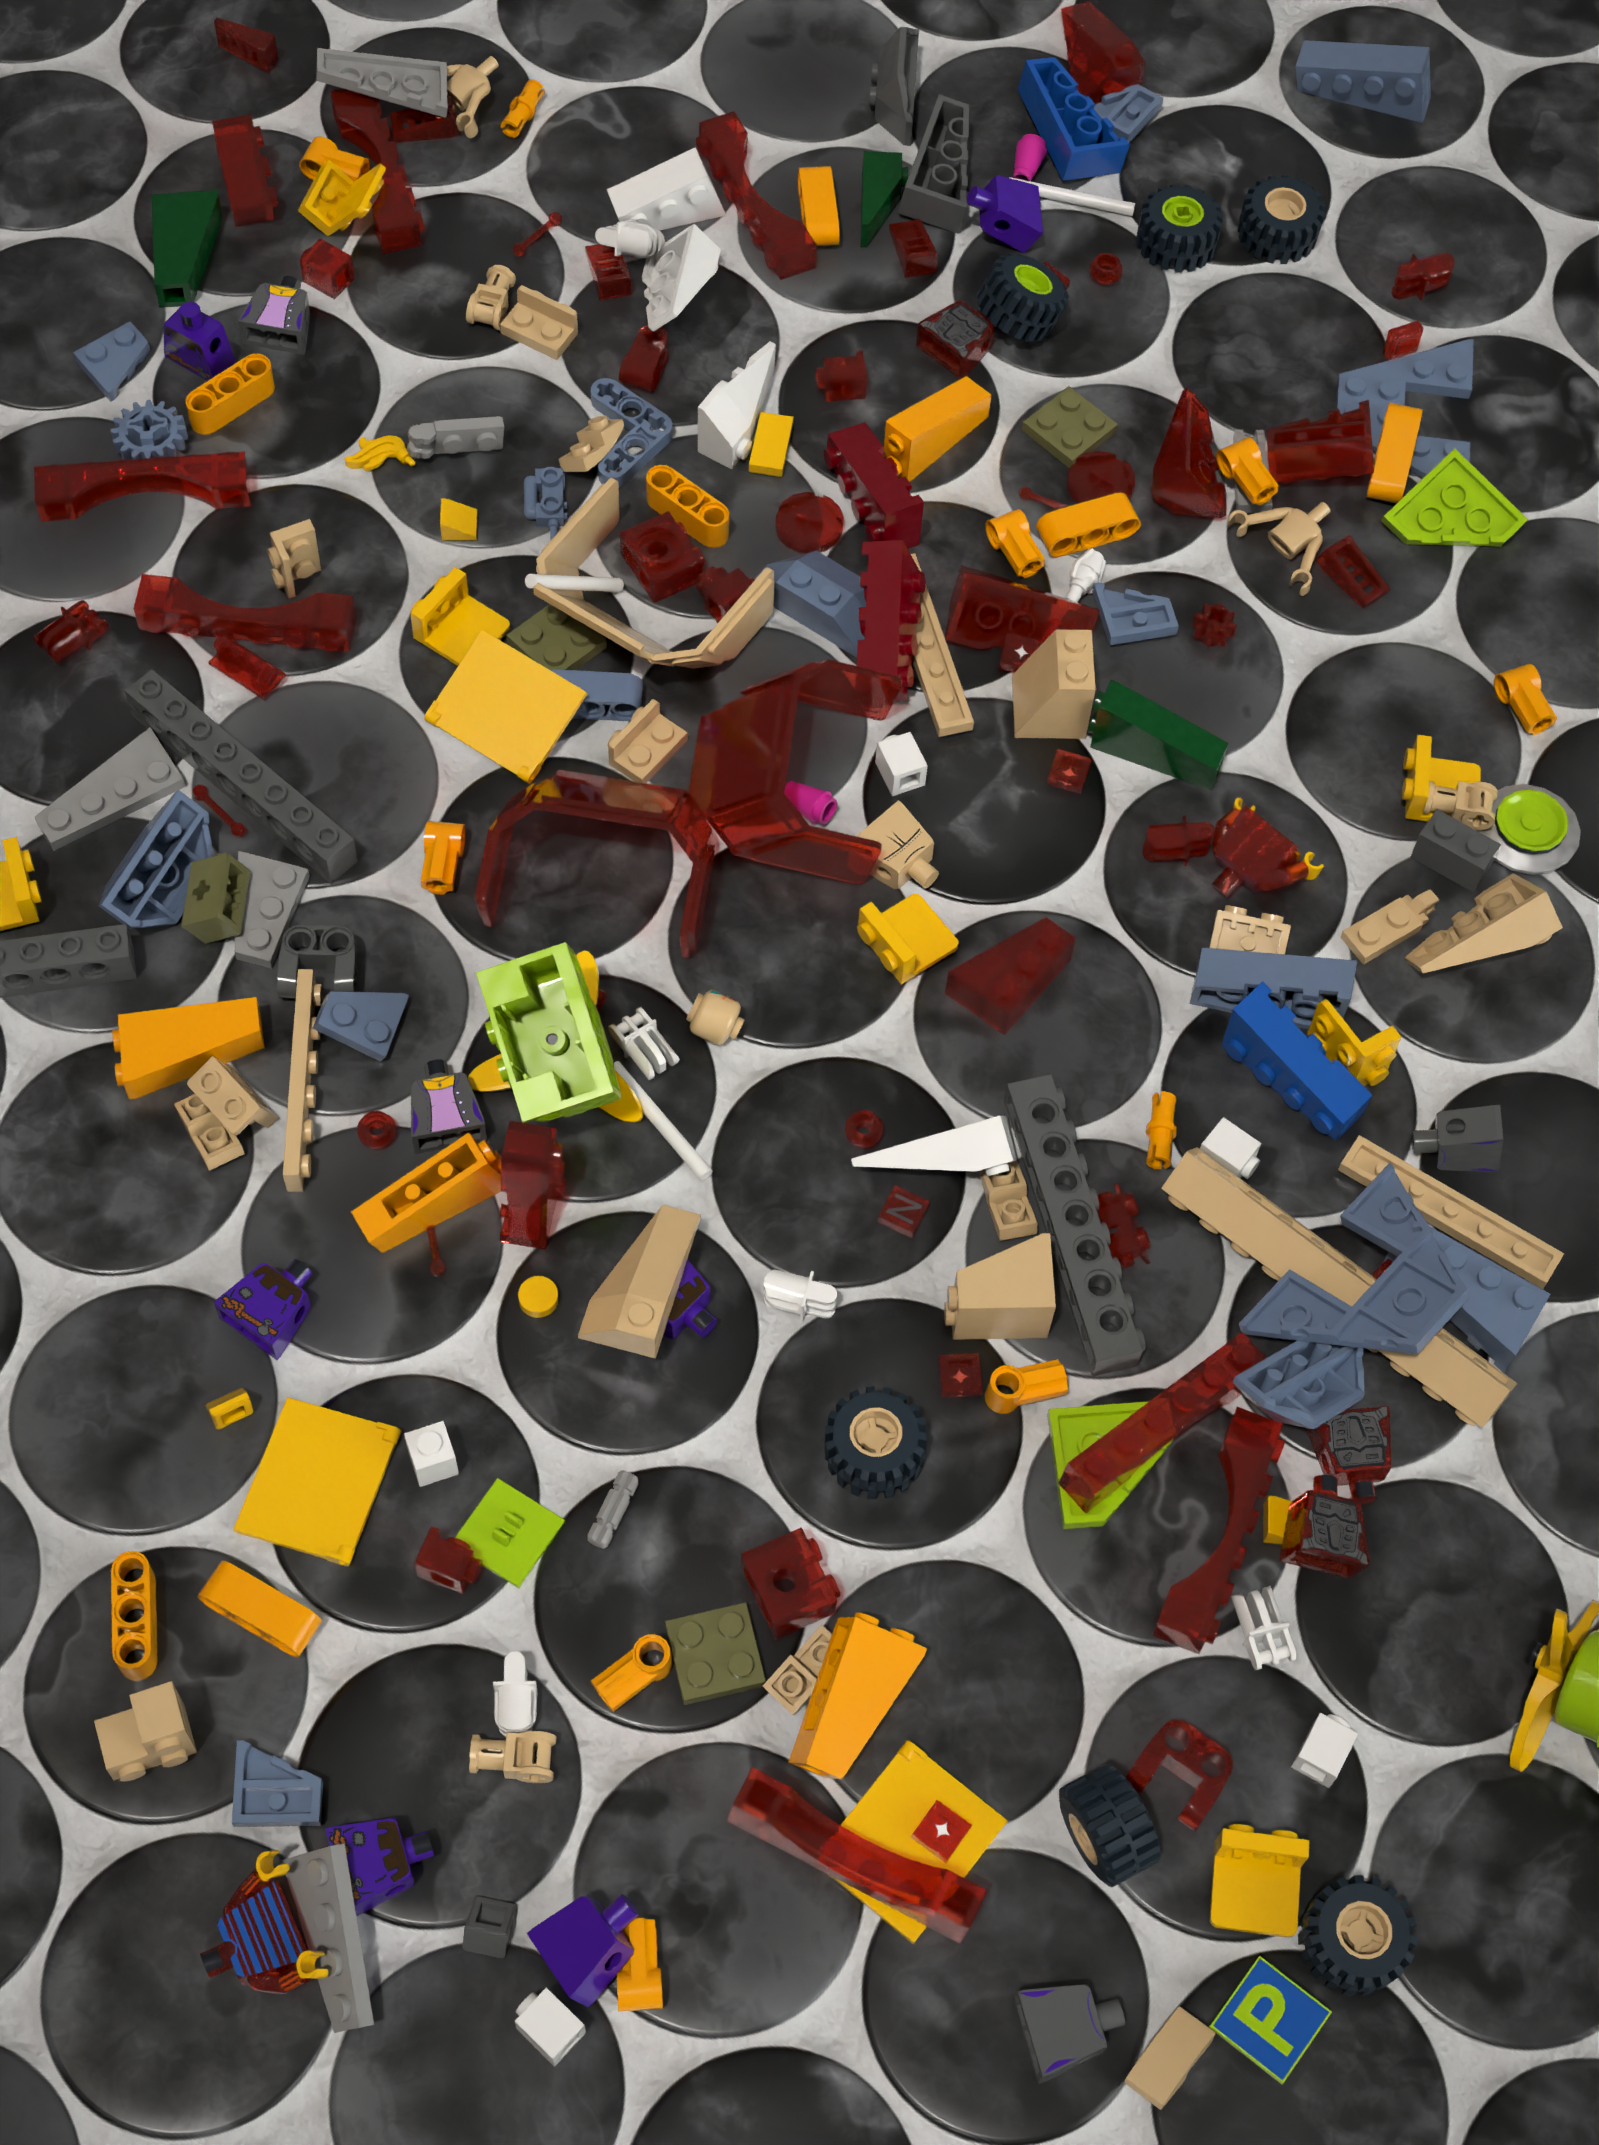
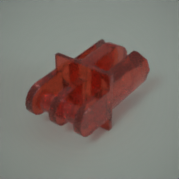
M1439 253L1418 260L1415 254H1413L1410 263L1403 264L1398 268V276L1394 281L1395 286L1391 291L1392 296L1401 300L1417 295L1421 301L1424 298L1425 292L1448 285L1454 267L1453 256L1449 253Z
M84 600L77 602L67 610L62 606L61 612L63 616L34 635V642L40 648L45 649V652L56 663H59L83 645L90 650V643L108 629V622L105 619H99V614L95 610H89V605Z
M1183 816L1181 823L1151 825L1146 832L1142 854L1149 861L1182 859L1183 865L1186 866L1188 858L1203 857L1209 853L1215 828L1208 822L1187 823L1186 816Z

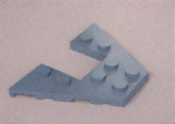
M1474 339L1456 342L1339 374L1336 387L1334 435L1347 442H1353L1360 449L1372 454L1373 451H1377L1388 403L1405 405V391L1469 399L1472 392ZM1417 436L1408 474L1423 479L1454 448L1470 462V442Z
M1389 1163L1340 1215L1342 1225L1397 1256L1394 1262L1353 1306L1348 1305L1289 1269L1239 1323L1241 1333L1419 1354L1469 1299L1465 1285L1454 1272L1446 1253L1441 1250L1431 1228L1422 1213L1416 1208L1412 1196L1409 1192L1407 1193L1398 1178L1394 1166Z

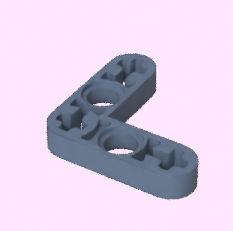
M602 378L595 381L591 386L592 406L609 419H623V428L628 433L598 463V478L601 484H605L608 479L613 478L618 481V485L621 487L670 443L673 435V423L671 418L617 381L611 378ZM628 408H635L641 413L635 417H628L623 414V411ZM631 446H640L644 449V452L632 455L626 450Z

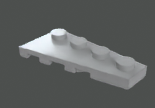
M317 48L316 81L446 118L448 109L447 62Z
M149 727L35 816V820L52 850L55 851L186 786L178 769L151 727Z
M345 1844L328 1846L281 1860L282 1864L288 1863L289 1865L286 1877L308 1949L323 1951L325 1954L317 1958L315 1969H328V1976L318 1979L334 2033L374 2025Z

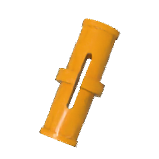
M528 80L521 94L510 103V111L500 126L505 128L503 133L507 136L517 137L526 121L531 120L535 115V107L545 94V89H541L543 85L539 81Z
M1161 1091L1160 1101L1158 1092L1152 1095L1151 1120L1146 1126V1135H1149L1146 1164L1150 1168L1162 1170V1160L1164 1161L1163 1167L1165 1169L1171 1166L1172 1140L1177 1134V1127L1174 1126L1177 1098L1174 1094Z

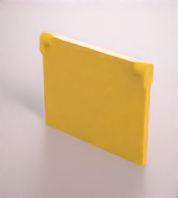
M481 630L436 701H433L426 712L424 720L530 784L541 770L545 759L588 693L486 631Z
M287 1397L233 1531L241 1535L327 1559L329 1562L349 1566L400 1437L401 1430L388 1424L376 1423Z
M906 1740L898 1750L897 1755L827 1843L821 1847L812 1861L829 1877L836 1880L897 1932L914 1944L1008 1820L929 1758L914 1743ZM947 1823L946 1829L949 1835L942 1834L938 1836L936 1825L940 1826Z

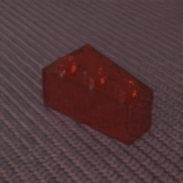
M251 114L212 121L218 159H220L235 227L274 220L273 207L278 206L275 187H268L266 177L271 176L267 156L261 157L259 147L264 146L260 126L254 127Z
M1369 400L1359 402V409L1340 414L1339 409L1328 411V418L1311 423L1308 418L1267 429L1269 473L1277 483H1292L1299 480H1324L1340 476L1357 477L1363 474L1374 473Z
M1045 917L948 971L945 994L1005 1035L1069 963L1076 937Z
M509 1121L501 1155V1191L507 1193L508 1201L507 1205L501 1204L500 1217H504L500 1232L501 1243L546 1250L556 1201L563 1202L567 1179L564 1178L565 1162L562 1161L564 1144L558 1143L557 1128Z

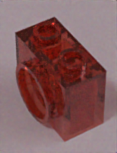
M669 511L620 532V554L653 603L703 582L704 556L699 547L692 546L688 540V534L684 525L681 522H676Z
M802 1527L741 1553V1569L755 1596L757 1606L763 1613L775 1640L835 1614L836 1598L840 1597V1591L835 1579L831 1574L825 1576L819 1564L823 1558L817 1542L813 1537L807 1539ZM785 1578L791 1580L795 1584V1588L788 1592H782L776 1589L774 1583L779 1579Z

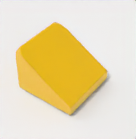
M441 498L440 528L442 540H477V509L450 499Z
M239 1388L206 1404L216 1429H222L254 1412L250 1398L243 1388Z
M1267 1496L1263 1504V1543L1291 1545L1290 1534L1287 1533L1289 1522L1292 1523L1295 1510L1305 1511V1505L1277 1496Z

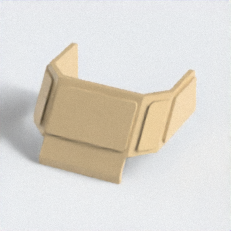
M610 478L605 484L603 483L543 548L541 554L536 559L537 574L579 576L578 568L619 522V485L617 480ZM766 567L696 649L676 652L668 650L584 600L581 590L548 589L539 583L533 589L535 596L644 660L655 664L693 669L721 665L724 661L734 659L773 613L774 570Z

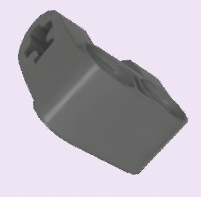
M296 925L289 928L283 935L278 961V997L296 999L298 969H313L314 973H334V992H357L358 957L352 932L346 927L337 925ZM299 947H308L303 951H295ZM336 948H346L340 952L333 951Z

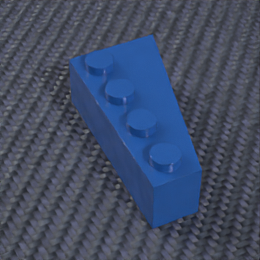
M1055 57L1026 60L1017 90L1040 136L1046 142V148L1062 181L1121 173L1130 146L1129 142L1124 137L1119 138L1113 132L1114 125L1107 117L1103 119L1094 110L1095 103L1089 96L1086 97L1077 90L1078 83Z
M1262 981L1233 1008L1221 1045L1233 1060L1241 1061L1253 1071L1259 1082L1272 1087L1282 1096L1284 1102L1289 1107L1299 1110L1311 1120L1313 1126L1319 1132L1328 1134L1336 1141L1365 1113L1372 1094L1338 1059L1330 1061L1326 1057L1325 1049L1322 1046L1323 1043L1313 1033L1310 1036L1305 1035L1292 1020L1296 1015L1286 1005L1280 1009L1268 997L1272 990Z

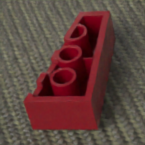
M866 422L829 433L827 449L824 450L825 462L828 468L834 469L837 474V481L842 494H847L850 498L855 518L862 520L868 542L903 540L908 549L918 546L920 543L924 501L920 495L912 496L909 490H912L911 483L906 477L899 479L897 464L892 457L885 459L883 445Z
M903 540L862 542V555L868 559V572H861L860 586L864 588L866 607H859V622L861 633L865 639L858 640L856 687L865 702L907 701L908 687H912L914 681L911 663L912 656H915L918 650L915 631L916 624H920L922 618L919 600L920 593H924L926 587L925 575L922 571L920 572Z

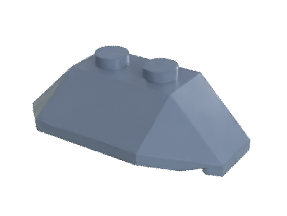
M817 550L767 564L763 570L766 567L774 570L773 607L857 658L858 640L865 639L861 633L859 622V607H866L864 588L860 586L861 577ZM762 571L752 580V582L747 586V589L762 573Z
M177 790L146 825L105 885L99 907L122 924H126L129 929L177 924L184 913L191 862L213 856L208 827L210 823L209 813L180 790Z
M1297 1340L1235 1376L1233 1383L1247 1399L1275 1422L1315 1429L1363 1399L1365 1394L1364 1367L1362 1362L1363 1348Z

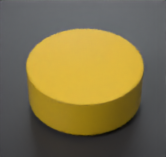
M544 1276L528 1278L519 1288V1305L525 1314L534 1318L550 1315L558 1305L556 1285L552 1280Z

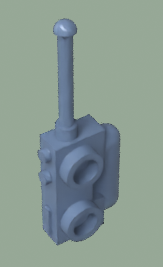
M555 467L535 469V476H527L524 479V515L529 520H536V527L548 526L550 541L557 534L559 526H564V520H567V513H564V509H567V502H564L563 496L565 474H563V468ZM537 492H542L541 503H538Z

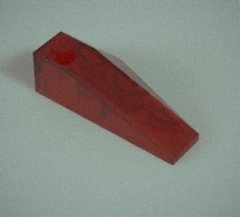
M1090 1L1061 9L1070 75L1078 83L1077 90L1082 95L1089 96L1096 104L1102 102V97L1107 94L1121 92L1124 88L1135 84L1142 85L1146 62L1127 35Z
M1186 388L1181 393L1154 465L1151 492L1156 501L1160 504L1164 503L1172 513L1222 518L1226 516L1227 493L1225 484L1222 482L1218 483L1215 471L1220 468L1209 446L1215 440L1208 409L1189 388Z
M961 565L950 600L945 640L976 649L1041 645L1056 629L1092 630L1093 632L1100 610L994 574Z

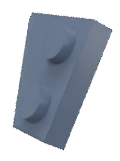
M1139 84L1124 88L1121 92H1113L1103 96L1102 102L1095 104L1094 110L1102 119L1107 117L1114 125L1113 132L1119 138L1124 137L1130 142L1162 108L1164 98Z
M130 321L74 351L73 355L75 362L111 402L118 396L117 388L123 380H130L136 372V366L144 361L151 350L147 339Z
M1094 583L1092 593L1109 645L1177 635L1179 625L1169 598L1157 595H1144L1140 591L1126 589L1124 594L1104 589V583Z
M330 991L323 1000L312 1029L373 1059L382 1061L388 1053L409 995L405 993Z
M237 1740L232 1811L233 1826H321L322 1779L305 1770H298L290 1766L287 1761L274 1755L272 1757L252 1747L250 1743L244 1740Z

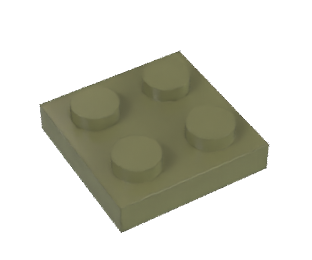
M1068 386L1023 421L1022 431L1068 468L1072 469L1116 434L1118 424Z
M551 604L544 607L506 635L509 646L549 670H577L607 648L606 639L600 633Z
M746 1602L665 1621L683 1705L761 1688L766 1683Z

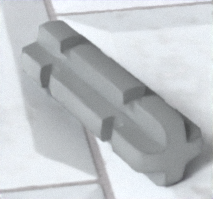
M624 1470L618 1472L613 1482L614 1489L609 1490L597 1514V1523H593L588 1533V1542L602 1549L608 1547L613 1537L612 1530L617 1529L630 1503L629 1496L634 1495L639 1485L638 1477Z

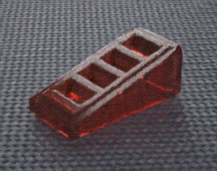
M216 17L214 25L218 46L259 70L270 73L279 59L275 35Z
M451 96L447 97L448 109L446 118L413 108L391 113L390 117L395 142L443 139L462 135L456 125V118L459 114ZM408 122L409 128L404 129L403 123Z
M921 219L889 224V231L904 276L909 277L937 272L938 255Z
M602 244L585 246V253L599 300L631 295V277L623 255L614 256L615 247Z
M1350 535L1325 549L1316 559V562L1323 571L1362 608L1390 590ZM1339 557H1342L1345 561L1341 562ZM1349 566H1351V567H1352L1353 569H1355V570L1352 571V572H1349V571L1347 570V568H1348ZM1361 575L1364 580L1357 583L1354 578ZM1370 584L1374 590L1366 594L1363 588Z

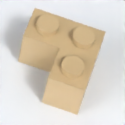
M172 1681L129 1695L132 1709L94 1721L105 1767L113 1780L119 1778L121 1781L135 1780L145 1775L146 1769L158 1765L163 1767L177 1766L187 1761L189 1755L197 1753L185 1705Z

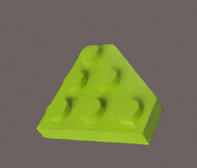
M1455 448L1381 519L1404 544L1501 547L1528 520Z
M1168 1400L1053 1408L1048 1410V1425L1063 1529L1104 1526L1168 1449L1174 1439Z

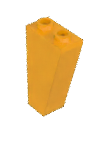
M965 376L889 418L885 426V459L892 457L897 464L899 479L906 477L911 482L989 417L991 394Z
M257 997L119 1014V1029L112 1031L115 1052L121 1053V1063L115 1064L116 1081L118 1086L125 1087L129 1100L140 1098L192 1077L212 1056L224 1063H228L264 1049L262 1017Z
M468 1132L355 1208L351 1213L368 1242L381 1253H384L510 1187L511 1184L504 1174L509 1171V1168L497 1151L494 1152L485 1139L478 1142Z
M856 1612L854 1617H839L788 1763L823 1778L843 1779L924 1658L927 1648L914 1643L915 1636L906 1631L891 1628L889 1632L878 1627L879 1620L870 1615Z

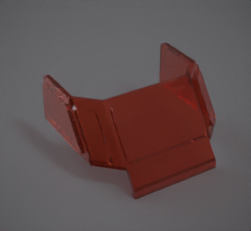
M830 659L818 663L809 662L762 680L739 692L744 695L725 704L724 708L701 716L698 724L681 831L689 832L691 826L708 821L730 851L736 856L848 883H865L881 853L882 844L878 841L810 826L784 794L797 701L882 721L886 719L901 689L902 679L895 675Z
M558 770L553 777L547 778L537 786L533 783L513 796L489 828L475 892V902L479 915L483 919L484 926H493L514 823L535 809L669 830L693 863L680 929L682 957L690 958L691 950L696 951L715 853V845H711L713 837L712 828L699 810L693 808L686 799L687 790Z

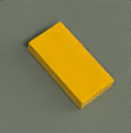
M760 412L749 461V472L782 477L794 417Z

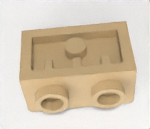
M521 285L517 290L518 303L500 323V333L558 360L578 335L577 312L566 304H561L544 296L539 291L531 290Z
M310 519L270 532L272 547L268 548L267 552L274 567L271 569L272 577L277 588H284L289 599L296 597L293 580L307 578L313 573L321 571L316 533Z
M652 699L645 707H639L633 714L630 723L622 731L617 730L609 739V765L643 787L688 741V732L661 715L660 703Z
M1229 905L1225 906L1224 911H1216L1209 948L1285 954L1291 925L1283 924V917L1262 913L1261 919L1246 916V909Z
M214 1056L187 1082L188 1087L234 1135H239L249 1124L252 1125L254 1122L269 1128L279 1118L230 1065Z

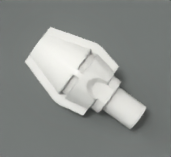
M1093 548L1088 549L1072 565L1069 574L1071 578L1070 589L1064 598V602L1071 607L1077 605L1082 595L1086 593L1092 594L1094 583L1101 582L1106 561L1103 555Z

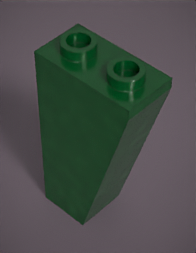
M218 190L151 194L154 285L159 308L178 307L186 302H194L222 221Z
M1110 680L1105 693L1098 692L1092 708L1094 714L1088 727V732L1093 733L1090 748L1212 790L1222 766L1228 742L1114 680Z

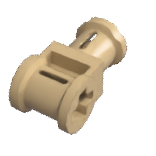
M493 265L488 268L486 284L479 283L475 293L470 296L466 311V321L470 324H474L476 321L493 325L495 330L500 331V323L505 319L509 306L508 290L514 286L516 276L509 268L503 265Z
M1429 781V797L1423 813H1429L1430 810L1436 811L1438 809L1444 813H1450L1452 818L1474 830H1485L1492 827L1495 822L1492 805L1497 799V789L1492 784L1486 782L1466 783L1458 781L1456 788L1453 789L1435 786L1433 781Z
M543 1731L507 1733L506 1740L481 1739L479 1734H473L470 1747L469 1771L470 1773L477 1774L479 1769L501 1770L504 1772L506 1779H517L527 1783L551 1782L554 1774L550 1770L551 1747L556 1744L557 1737L554 1734ZM535 1751H537V1761L534 1764Z

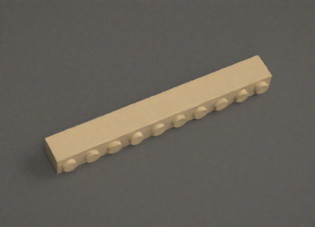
M1198 1147L1188 1150L1161 1188L1169 1194L1168 1199L1172 1204L1184 1211L1191 1210L1200 1217L1199 1222L1204 1228L1214 1234H1219L1220 1232L1232 1241L1230 1245L1236 1252L1248 1258L1250 1256L1254 1257L1263 1264L1262 1270L1277 1281L1290 1269L1348 1305L1353 1306L1377 1280ZM1443 1328L1419 1354L1368 1349L1374 1353L1380 1351L1391 1360L1390 1365L1393 1369L1406 1377L1412 1375L1424 1384L1422 1389L1429 1396L1438 1401L1443 1399L1456 1408V1415L1472 1426L1477 1424L1483 1428L1518 1384Z

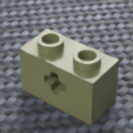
M227 852L191 862L181 927L205 944L240 935L250 870Z

